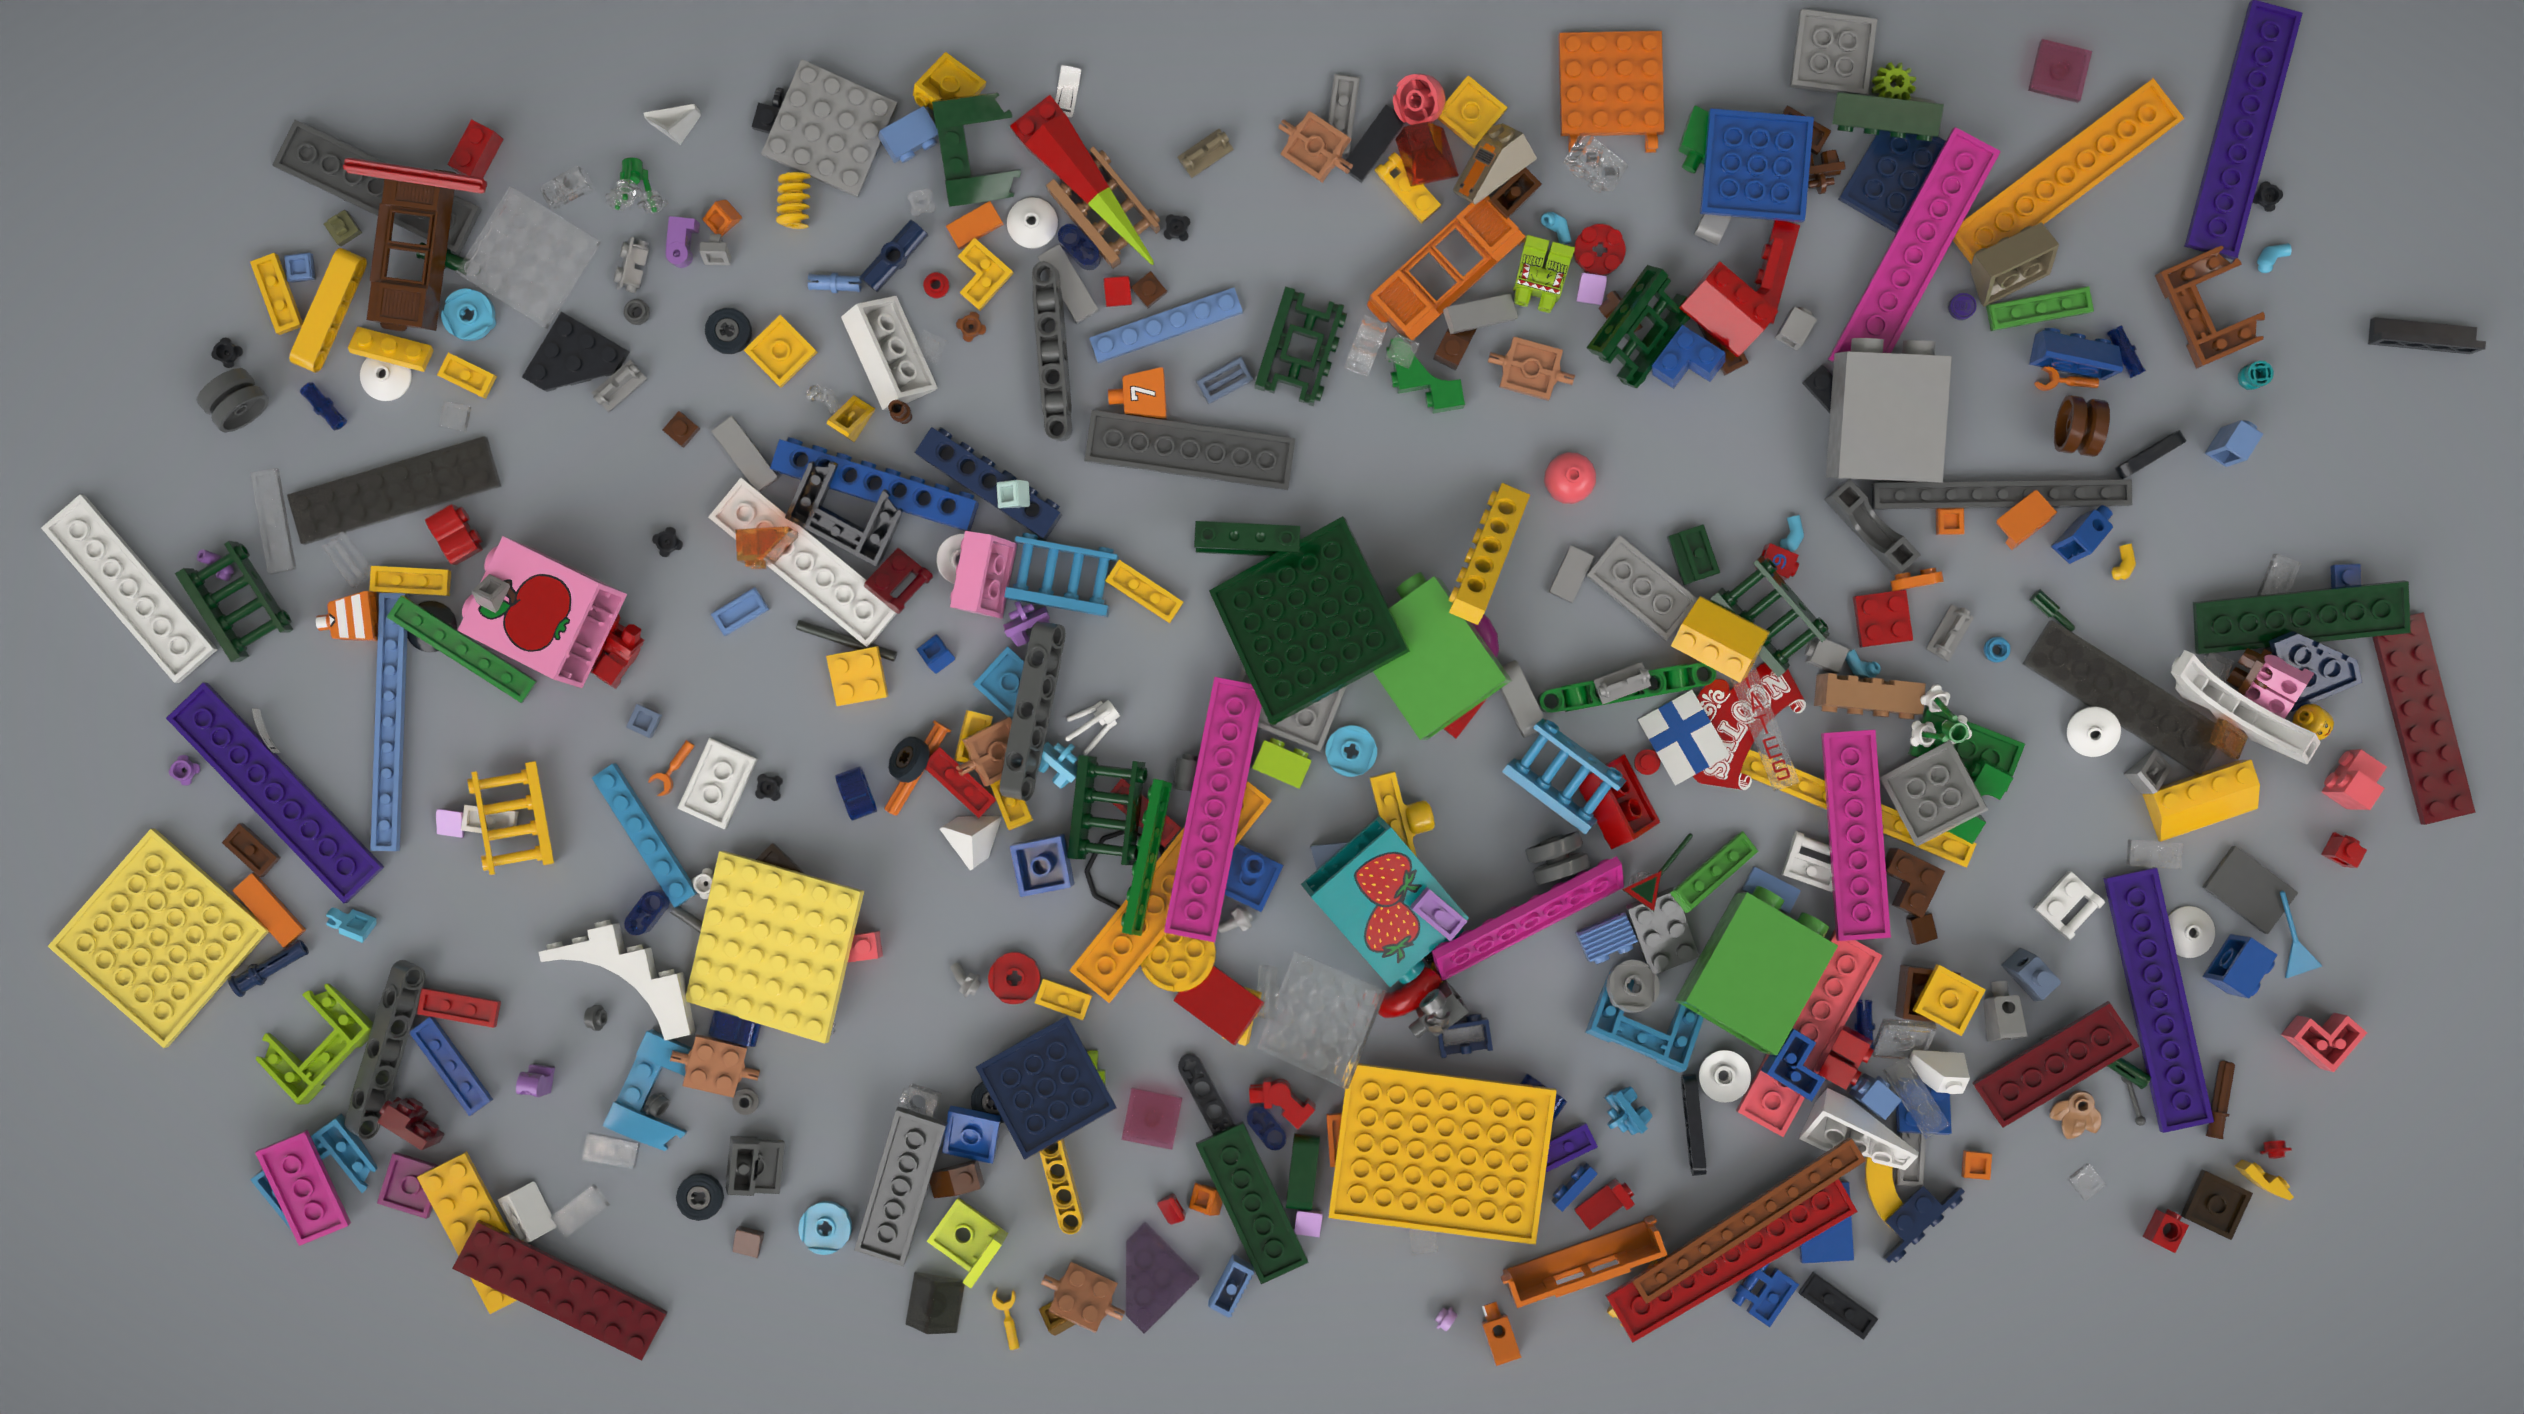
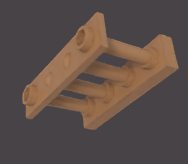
M1093 146L1090 149L1091 156L1098 169L1102 168L1110 178L1107 181L1110 189L1113 191L1118 187L1127 198L1120 204L1124 212L1126 213L1134 207L1143 217L1133 226L1137 234L1140 235L1149 226L1157 234L1160 231L1159 217L1152 209L1148 211L1110 167L1111 160L1103 150L1098 152ZM1054 179L1050 181L1046 187L1051 196L1111 268L1117 267L1121 263L1118 256L1121 254L1120 250L1129 243L1122 236L1115 242L1107 243L1102 235H1104L1103 231L1110 225L1103 218L1098 223L1093 222L1091 224L1085 217L1088 215L1087 211L1091 207L1084 201L1081 204L1079 202L1074 204L1069 198L1072 195V189L1063 182L1058 184Z

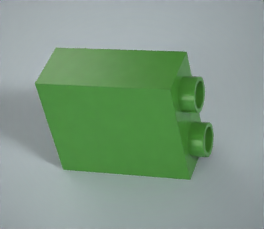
M1419 572L1396 588L1397 593L1402 599L1389 608L1410 652L1373 671V673L1420 740H1428L1510 683L1512 679L1472 622L1449 613L1452 602L1448 601L1451 592L1442 579L1433 576L1427 581L1422 572Z
M1756 886L1752 894L1748 892L1734 894L1675 1001L1760 1052L1778 1055L1838 945L1824 938L1829 930V926L1804 912H1801L1797 921L1779 911L1784 903L1781 897L1761 886Z

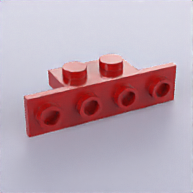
M1774 220L1768 244L1765 243L1762 250L1761 259H1764L1762 268L1757 270L1754 283L1757 284L1755 291L1776 309L1779 306L1800 228L1798 224ZM1775 317L1772 319L1770 324H1774Z

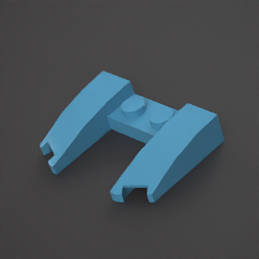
M1606 979L1585 1033L1608 1043L1612 1041L1657 1060L1656 1063L1681 1073L1685 1071L1704 1018L1679 1004L1667 1034L1623 1016L1624 1011L1614 1007L1610 1002ZM1631 980L1630 983L1627 984L1628 989H1630V992L1632 991V988L1634 986V980Z
M653 1029L646 1031L636 1053V1060L617 1100L613 1102L603 1126L663 1151L668 1149L665 1143L675 1135L680 1139L685 1136L686 1130L651 1114L648 1115L643 1111V1108L662 1067L685 1076V1064L670 1061L672 1051L688 1054L692 1047L674 1039L664 1040L663 1034Z
M341 1113L312 1134L311 1138L321 1159L323 1160L331 1154L360 1192L363 1193L369 1186L365 1183V1180L370 1170L375 1172L378 1167L361 1139L345 1128V1117ZM261 1170L250 1180L290 1228L264 1171Z

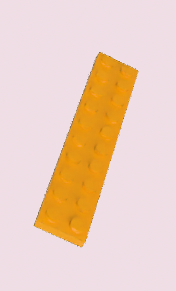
M2152 78L1966 218L1958 229L1953 242L1972 265L1973 257L1980 249L1989 248L2005 237L2010 238L2028 226L2033 227L2041 222L2044 225L2185 118L2155 79Z
M1248 781L1246 783L1234 848L1272 802L1270 798ZM1184 828L1156 862L1141 936L1122 933L1121 920L1128 904L1126 899L1069 970L1108 1003L1114 999L1166 934L1164 929Z

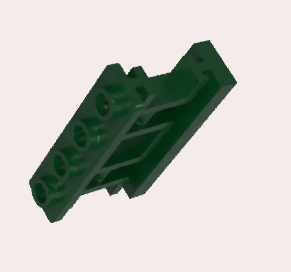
M1650 265L1645 267L1586 347L1592 354L1599 356V359L1603 362L1611 364L1616 357L1624 365L1617 374V377L1624 385L1638 388L1645 381L1659 355L1680 327L1690 320V317L1679 308L1687 297L1676 294L1671 299L1664 292L1671 282L1668 278L1669 275L1663 269ZM1655 296L1658 301L1651 308L1648 303ZM1667 308L1670 312L1663 320L1660 314ZM1646 316L1654 325L1641 341L1633 332ZM1625 337L1628 342L1621 350L1617 345ZM1636 349L1640 353L1636 357V359L1632 361L1629 357Z
M1285 286L1257 375L1255 389L1264 392L1266 390L1274 394L1278 382L1302 389L1299 402H1305L1314 406L1315 400H1321L1324 386L1320 385L1322 377H1328L1332 362L1328 361L1330 352H1336L1340 339L1336 337L1338 327H1344L1347 313L1343 312L1344 305H1337L1329 301L1326 313L1304 307L1302 304L1305 293L1295 292V289ZM1296 301L1295 312L1306 315L1303 328L1290 324L1287 334L1283 333L1292 302ZM1335 313L1336 316L1327 345H1322L1325 334L1313 331L1315 321L1319 319L1329 323L1331 314ZM1293 333L1317 340L1311 362L1287 355ZM1279 349L1282 350L1279 361L1291 364L1288 376L1275 373L1271 383L1268 382L1277 350ZM1318 361L1321 364L1310 395L1307 394L1309 383L1297 379L1301 368L1314 371Z

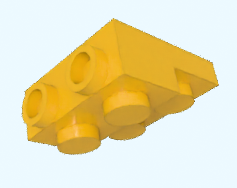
M944 52L914 84L913 96L915 102L920 107L924 106L926 108L928 106L933 110L932 102L934 100L979 95L985 88L986 81L947 52Z

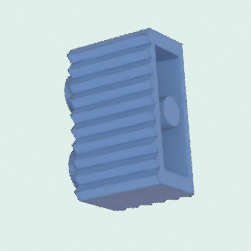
M1624 912L1575 932L1587 961H1594L1595 964L1609 960L1608 954L1615 951L1622 954L1634 948L1632 944L1638 942Z
M1232 1254L1208 1300V1307L1228 1318L1232 1317L1237 1303H1239L1242 1294H1244V1289H1247L1249 1280L1254 1275L1252 1264Z

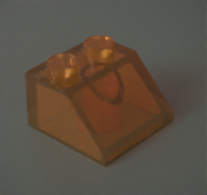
M788 526L735 529L737 561L745 564V567H751L752 570L767 569L766 565L775 564L798 538V532Z

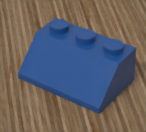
M2045 328V330L2035 334L2029 365L2038 367L2049 366L2057 371L2099 378V380H2106L2121 373L2123 370L2120 348L2117 345H2112L2110 340L2085 339V335L2071 333L2069 336L2060 334L2061 331L2055 328Z

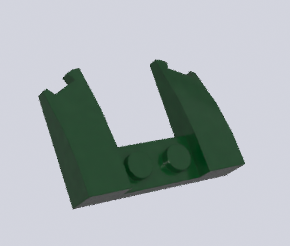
M998 92L940 99L932 102L942 154L949 207L1014 197L1015 193L1010 192L1014 177L1020 178L1021 169L972 175L964 125L1013 117L1010 109L1004 112L995 100L999 96Z

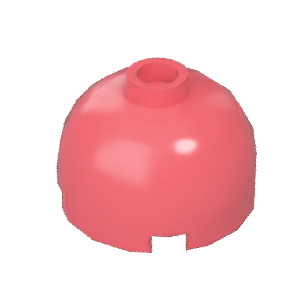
M1418 73L1405 76L1398 82L1396 95H1393V105L1401 121L1407 122L1413 127L1431 124L1440 117L1445 107L1446 97L1444 89L1437 79L1430 75Z
M1566 452L1558 455L1549 463L1545 471L1544 483L1553 499L1563 504H1575L1584 500L1592 493L1596 484V472L1593 464L1587 457L1579 453Z

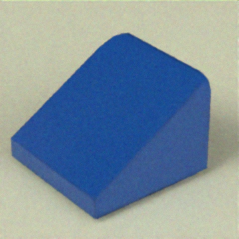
M937 634L916 649L927 666L935 674L955 660L954 655Z

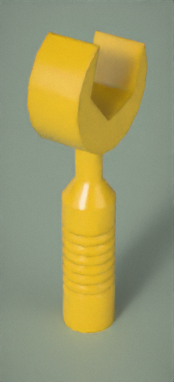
M997 1287L992 1295V1303L997 1309L1004 1310V1326L1009 1349L1015 1350L1020 1347L1014 1319L1010 1316L1009 1309L1015 1302L1016 1293L1013 1289L1011 1299L1003 1302L997 1297Z

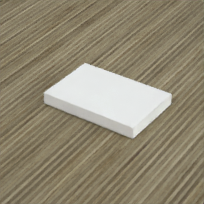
M709 738L678 809L722 829H727L758 759L713 738Z

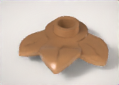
M2081 1090L2074 1091L2066 1100L2056 1102L2049 1114L2050 1118L2062 1121V1132L2066 1139L2080 1136L2085 1129L2092 1133H2097L2102 1120L2100 1112L2094 1107L2095 1101L2092 1095ZM2080 1102H2086L2082 1107H2078Z

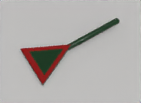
M1689 833L1657 873L1622 890L1654 912L1661 876L1692 839L1693 835Z

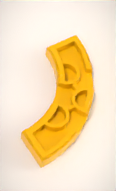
M1865 1156V1184L1869 1198L1879 1217L1889 1227L1885 1220L1903 1204L1894 1186L1893 1167L1874 1163L1870 1157Z

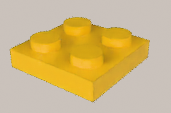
M1468 75L1445 102L1444 110L1438 120L1475 149L1480 140L1495 125L1508 107Z
M781 315L744 349L780 388L818 353Z
M879 646L826 656L836 706L889 696Z
M1936 964L1912 1011L1962 1036L1986 989Z

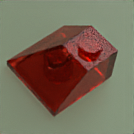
M1429 122L1403 127L1395 140L1411 187L1458 177L1459 174L1444 128Z

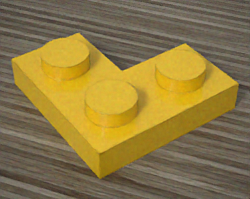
M973 238L957 256L959 260L976 274L960 291V294L981 311L1014 273L976 238Z

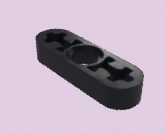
M2178 430L2120 464L2115 470L2120 478L2124 479L2186 442V439L2182 432Z

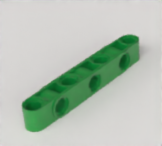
M1702 662L1649 670L1650 676L1655 677L1658 682V686L1654 691L1645 688L1603 705L1706 686L1715 680L1716 670ZM1700 667L1705 668L1708 672L1706 681H1701L1697 677V670ZM1594 681L1550 689L1542 692L1537 699L1541 711L1545 713L1567 712L1602 705L1601 700L1595 695L1596 687ZM1547 694L1553 695L1557 700L1556 706L1552 709L1547 708L1544 704V698Z

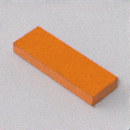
M251 873L232 890L283 948L288 947L306 931L303 925L257 874Z

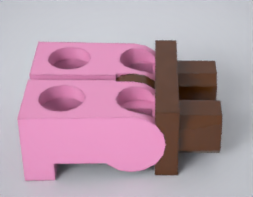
M2247 648L2238 663L2250 669V672L2247 673L2235 666L2226 681L2238 688L2237 692L2285 719L2314 673L2305 668L2301 671L2287 664L2280 657L2271 655L2272 652L2266 649L2259 654Z

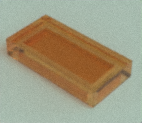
M2218 718L2209 743L2230 758L2239 759L2248 736L2227 720Z

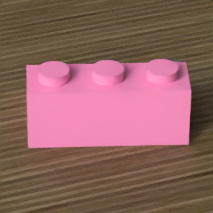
M965 531L961 542L959 564L956 567L954 589L951 592L950 607L1003 619L1006 604L1005 590L1010 584L1017 543L990 534Z

